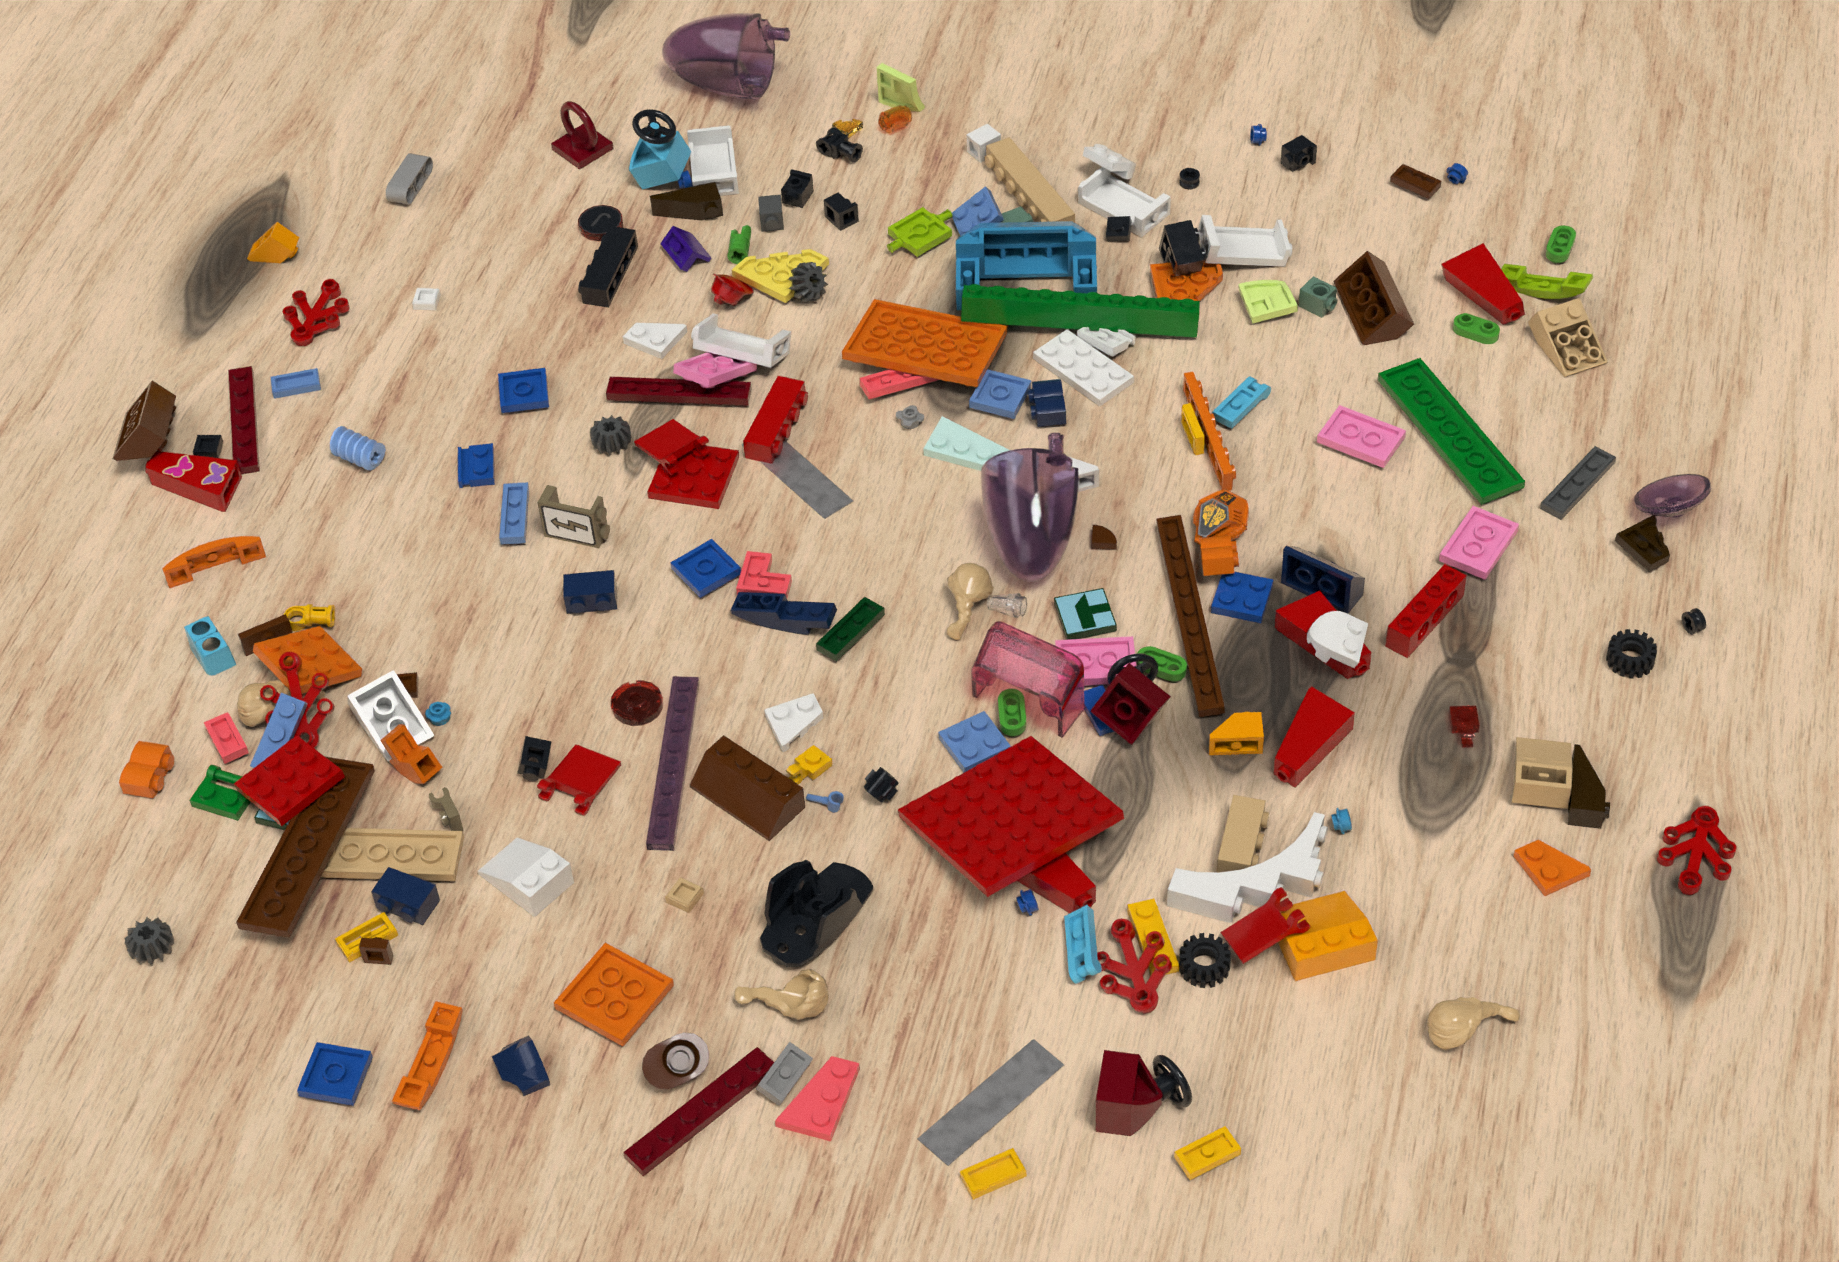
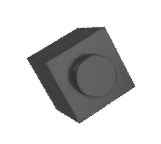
M781 195L759 196L761 232L784 230Z

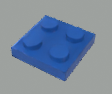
M545 368L498 374L502 413L549 407Z
M713 539L670 562L671 569L700 598L741 574V567Z
M1239 572L1222 574L1211 606V613L1262 623L1274 579Z
M316 1042L297 1089L299 1097L354 1106L373 1058L371 1051Z

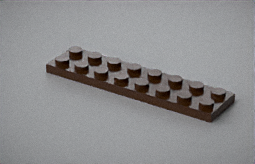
M326 757L342 769L345 777L289 821L236 921L238 929L290 938L375 772L373 764Z

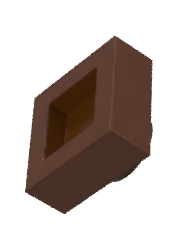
M378 937L361 938L359 949L364 963L392 964L394 955L389 940Z

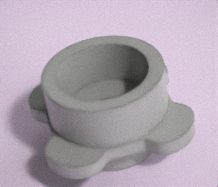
M910 405L903 411H897L896 418L901 420V425L904 428L914 429L924 420V414L919 413L916 406Z

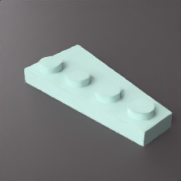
M943 416L923 448L924 456L1015 480L1023 465V456Z

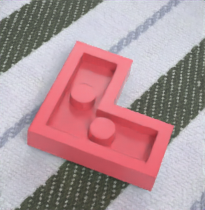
M747 551L736 587L737 595L738 592L785 594L786 598H788L792 577L789 574L769 572L772 564L771 553Z

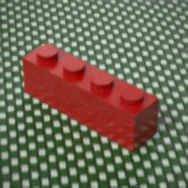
M777 376L743 440L745 458L772 464L776 456L781 454L784 440L789 438L793 423L798 421L800 410L808 401L805 381Z

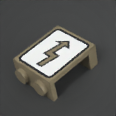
M550 485L546 486L537 502L544 536L600 548L602 542L608 538L610 533V526L607 524L606 519L607 509L604 508L603 497L597 496L592 508L589 510L559 503L557 488Z

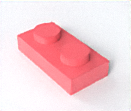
M228 712L204 722L205 728L224 764L249 754L247 746Z

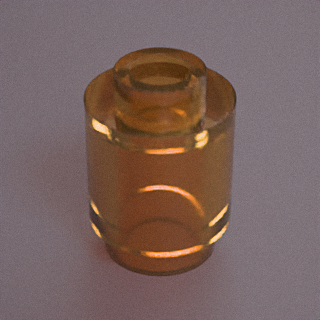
M898 105L881 112L878 124L882 130L891 133L907 126L912 121L911 111L905 105Z

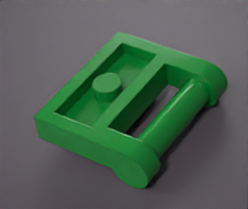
M216 765L208 767L206 777L189 800L194 808L237 821L251 801L236 790L216 784L220 780L234 785L236 781L243 777L223 771L221 767Z

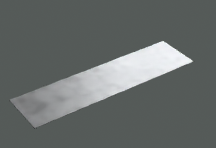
M785 440L781 454L776 456L772 464L760 461L824 519L853 502L847 494Z
M1031 1040L917 1139L949 1166L1063 1067L1064 1064L1037 1041Z

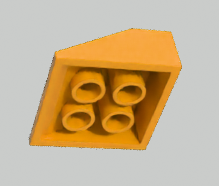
M1345 891L1293 904V907L1287 911H1279L1287 920L1292 911L1300 909L1305 917L1299 920L1298 923L1305 919L1311 926L1304 933L1290 934L1278 942L1295 981L1376 959L1377 937L1368 918Z

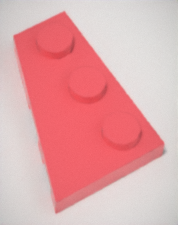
M831 1056L775 1120L776 1127L831 1141L859 1073V1063Z

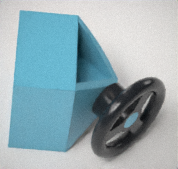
M653 109L638 112L633 118L632 126L640 138L633 151L629 171L642 190L678 181L692 151L679 131H676V125L668 115ZM647 116L648 126L641 129L639 121ZM656 117L665 121L669 126V129L661 126V124L656 121Z

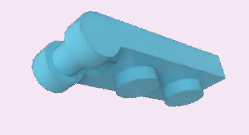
M1249 376L1212 411L1215 421L1232 429L1262 399H1266L1269 396L1271 387L1266 384L1261 385L1257 383V379Z
M1088 905L1064 916L1069 976L1075 984L1084 981L1088 975L1094 976L1102 971L1097 956L1094 910Z

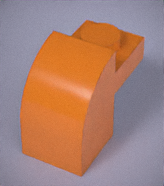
M399 724L380 740L392 758L389 761L393 767L413 783L424 784L443 768L429 747L418 746L404 724Z

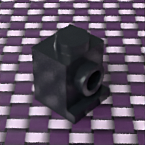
M1300 135L1282 145L1281 164L1292 172L1304 167L1308 163L1315 164L1317 145L1305 136Z
M791 169L789 178L781 188L782 203L803 208L814 192L812 174Z
M839 192L824 199L825 217L840 231L859 222L858 204L856 202L851 203L849 199H845Z
M525 736L517 773L523 774V778L528 781H536L538 778L543 779L547 769L552 741Z

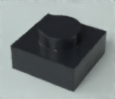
M1130 216L1108 217L1106 228L1107 241H1130L1132 224Z
M197 435L193 455L219 458L223 444L222 436Z

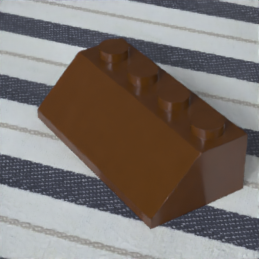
M1366 251L1333 281L1363 345L1396 340L1414 325L1386 263L1369 251Z
M152 380L125 413L112 459L122 461L150 458L156 451L161 452L167 444L168 440L166 437L171 430L169 426L174 419L172 414L177 407L174 405L176 395Z
M724 735L705 751L690 783L691 789L768 841L775 837L805 808L803 787Z

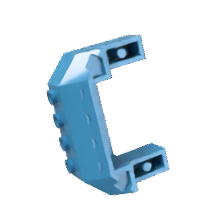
M1073 221L977 224L956 239L957 311L962 310L964 285H980V278L1073 277V291L1075 293H1097L1096 236Z

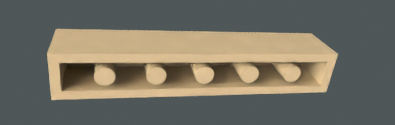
M1010 137L986 146V156L984 159L987 167L995 172L997 179L1005 184L1008 192L1016 197L1019 205L1026 209L1033 220L1036 222L1073 221L1075 223V213Z

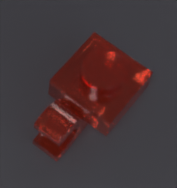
M1449 706L1452 733H1460L1462 747H1473L1472 738L1475 736L1474 733H1479L1480 727L1477 707Z

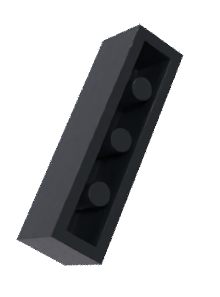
M609 226L606 234L601 238L599 249H596L591 265L587 266L584 279L579 282L578 292L581 294L583 304L609 308L638 248L636 230Z

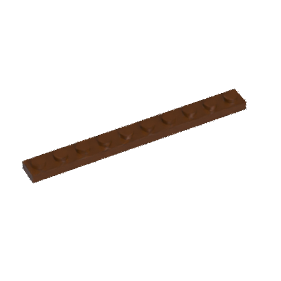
M1181 515L1157 518L1158 534L1198 716L1225 713V706Z

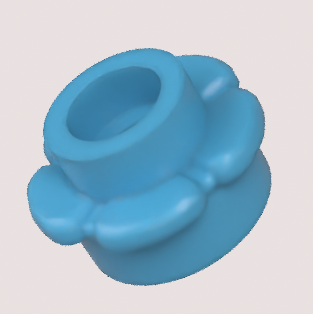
M434 702L426 710V718L433 725H444L450 720L451 707L445 702Z
M1336 808V814H1332L1335 831L1340 830L1342 834H1345V831L1352 830L1349 811L1347 808L1342 810Z

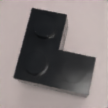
M1191 220L1164 225L1159 251L1163 263L1170 262L1175 277L1202 271L1203 263L1206 261L1205 250L1200 248L1198 242L1200 239L1198 229L1193 227Z

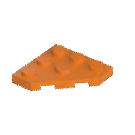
M1170 262L1150 264V274L1156 298L1168 297L1177 300L1192 299L1194 301H1201L1223 280L1221 264L1204 262L1202 271L1176 277Z

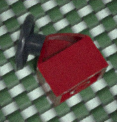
M1138 653L1125 656L1116 661L1111 666L1107 675L1109 687L1090 711L1131 745L1144 733L1171 697L1153 682L1158 673L1156 660L1147 654ZM1137 661L1143 662L1138 666H1133L1130 664L1132 662ZM1150 668L1149 674L1145 676L1144 671Z
M1104 1050L1096 1095V1132L1132 1136L1150 1120L1162 1105V1101L1167 1098L1180 1107H1188L1192 1102V1092L1182 1071L1167 1056L1157 1055L1152 1063L1156 1077L1153 1078L1139 1054ZM1179 1085L1183 1093V1098L1179 1090Z

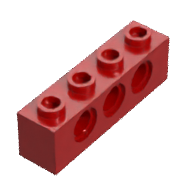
M1444 564L1388 625L1385 647L1408 659L1464 596L1467 575Z

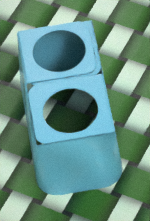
M209 616L184 627L190 648L208 675L219 674L236 665L227 643ZM209 638H217L220 640V646L216 650L206 651L202 648L203 642Z

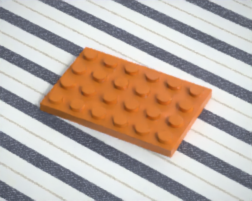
M874 299L842 350V359L940 379L946 382L978 387L1007 335V326L990 323L961 322L960 316Z

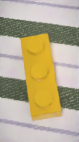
M1155 899L1128 904L1127 912L1135 929L1142 953L1147 947L1146 936L1152 931L1161 933L1165 944L1162 949L1158 950L1155 957L1165 954L1172 962V969L1165 975L1179 972V963ZM1154 939L1151 943H1157L1159 939ZM1153 960L1148 967L1150 975L1155 970ZM1161 962L1159 967L1164 966L1167 962Z

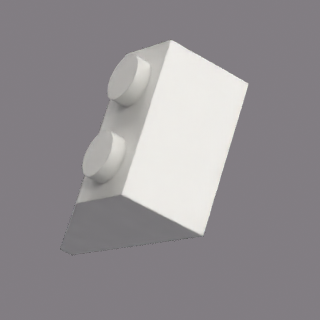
M394 670L348 695L350 709L388 763L392 758L380 740L399 724L406 726L418 746L434 737L433 732Z
M518 837L477 871L478 875L534 917L574 883L571 866L568 861L552 849Z

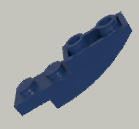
M738 592L730 611L741 619L766 628L809 635L811 628L829 629L837 608L835 603L788 601L785 594Z

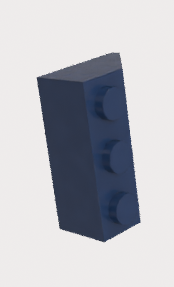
M1286 545L1283 549L1282 584L1308 596L1321 591L1335 609L1347 614L1363 596L1365 577L1299 547Z

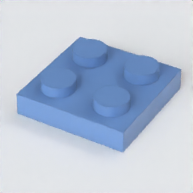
M986 186L952 212V218L960 236L979 223H1000L1004 220L991 191Z
M987 369L979 386L976 387L969 400V408L1015 419L1028 395V389H1031V380Z
M985 711L938 732L939 740L963 773L1011 747Z

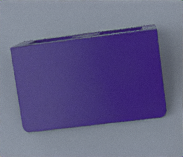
M675 226L671 227L660 243L678 267L686 272L697 258L710 262L712 259L692 233Z

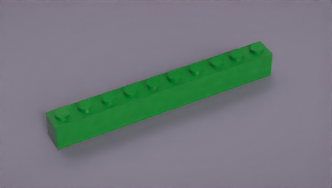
M971 284L964 285L961 322L1078 330L1083 327H1089V330L1099 331V328H1103L1112 332L1125 330L1136 334L1197 338L1200 301L1192 299L1177 300L1168 297L1148 298L1142 295L1135 297L1123 296L1121 294L1103 295L1096 292L1075 293L1070 290L1064 292L1051 291L1049 289L1030 290L1024 287L1016 289L1004 288L1003 286L985 287Z

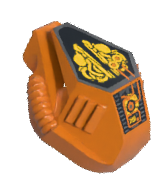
M1225 489L1198 500L1199 503L1193 513V524L1196 526L1194 542L1200 545V538L1230 535L1232 541L1239 538L1247 530L1249 507L1247 500Z

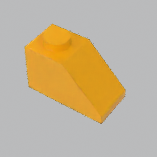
M276 222L253 243L247 259L252 262L282 263L288 257L291 259L298 250L296 245L300 237L279 222Z
M1261 712L1232 714L1209 734V755L1263 754L1264 733Z

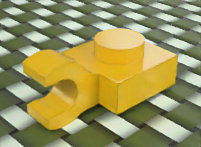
M813 745L795 758V764L790 765L786 772L791 775L788 778L797 784H800L807 776L814 780L832 767V758Z

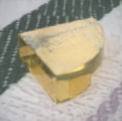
M857 119L846 122L838 120L832 124V127L848 135L849 139L863 128V122Z

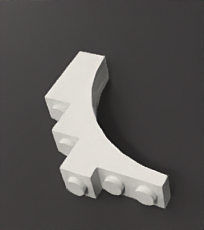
M1314 812L1306 829L1294 843L1280 854L1261 864L1241 870L1220 873L1194 872L1176 868L1167 890V906L1232 923L1235 913L1240 914L1243 903L1261 907L1270 899L1272 893L1280 887L1285 891L1312 898L1315 887H1321L1324 872L1320 871L1321 860L1319 855L1321 848L1318 845L1319 842L1324 843L1327 836L1328 827L1324 826L1325 815Z

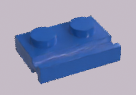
M493 443L471 445L467 449L458 447L459 488H463V485H470V487L495 485Z

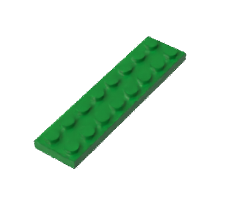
M1421 358L1378 373V381L1481 505L1524 488L1525 480Z

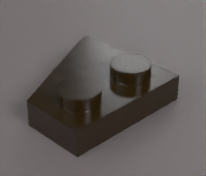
M1654 515L1617 533L1615 537V542L1649 572L1669 562L1670 558L1668 547L1664 544L1663 534L1657 529V519Z

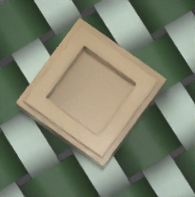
M680 877L665 896L666 903L690 913L703 896L704 890L703 887Z

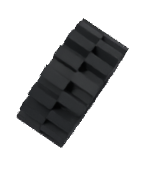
M1625 629V634L1622 631H1618L1617 636L1613 635L1609 641L1606 656L1609 668L1613 667L1612 671L1614 673L1620 671V676L1622 677L1625 674H1629L1631 679L1634 678V674L1638 678H1641L1643 673L1648 675L1654 667L1657 654L1656 643L1653 644L1654 639L1652 637L1647 639V633L1643 632L1640 635L1639 630L1636 629L1634 633H1631L1630 629ZM1623 651H1634L1641 656L1631 657L1624 654Z
M1199 933L1198 939L1194 934L1190 936V941L1186 939L1183 942L1179 954L1180 973L1181 975L1184 974L1186 982L1191 979V985L1195 987L1197 982L1201 983L1200 988H1205L1206 983H1209L1210 988L1215 987V981L1220 985L1223 979L1228 977L1231 951L1228 950L1229 946L1226 942L1222 944L1223 939L1221 937L1214 940V934L1209 933V937L1205 938L1204 933ZM1207 955L1213 957L1216 962L1209 966L1197 964L1194 958Z

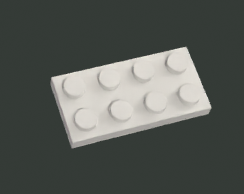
M1068 329L1033 352V359L1098 406H1102L1134 383V376Z

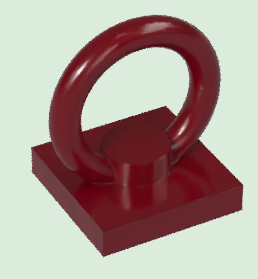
M567 101L561 106V120L567 134L551 143L554 152L580 170L614 149L613 142L596 131L592 119L579 104ZM569 110L579 116L583 122L582 125L574 128L569 116Z

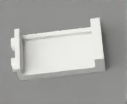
M731 126L688 130V144L692 151L690 162L693 186L715 182L720 196L739 194Z
M1104 167L1096 170L1088 179L1082 181L1078 187L1079 204L1107 219L1108 217L1130 216L1132 220L1131 232L1141 238L1170 215L1171 197L1163 193L1157 199H1154L1113 177L1111 171Z
M1202 215L1198 232L1200 246L1204 248L1206 253L1205 263L1285 267L1288 257L1292 255V244L1288 241V232L1284 228L1282 220L1277 219L1273 229L1214 226L1211 215Z
M714 313L694 326L691 333L693 349L770 368L790 352L791 331L782 330L768 340L719 328L717 326L718 314Z

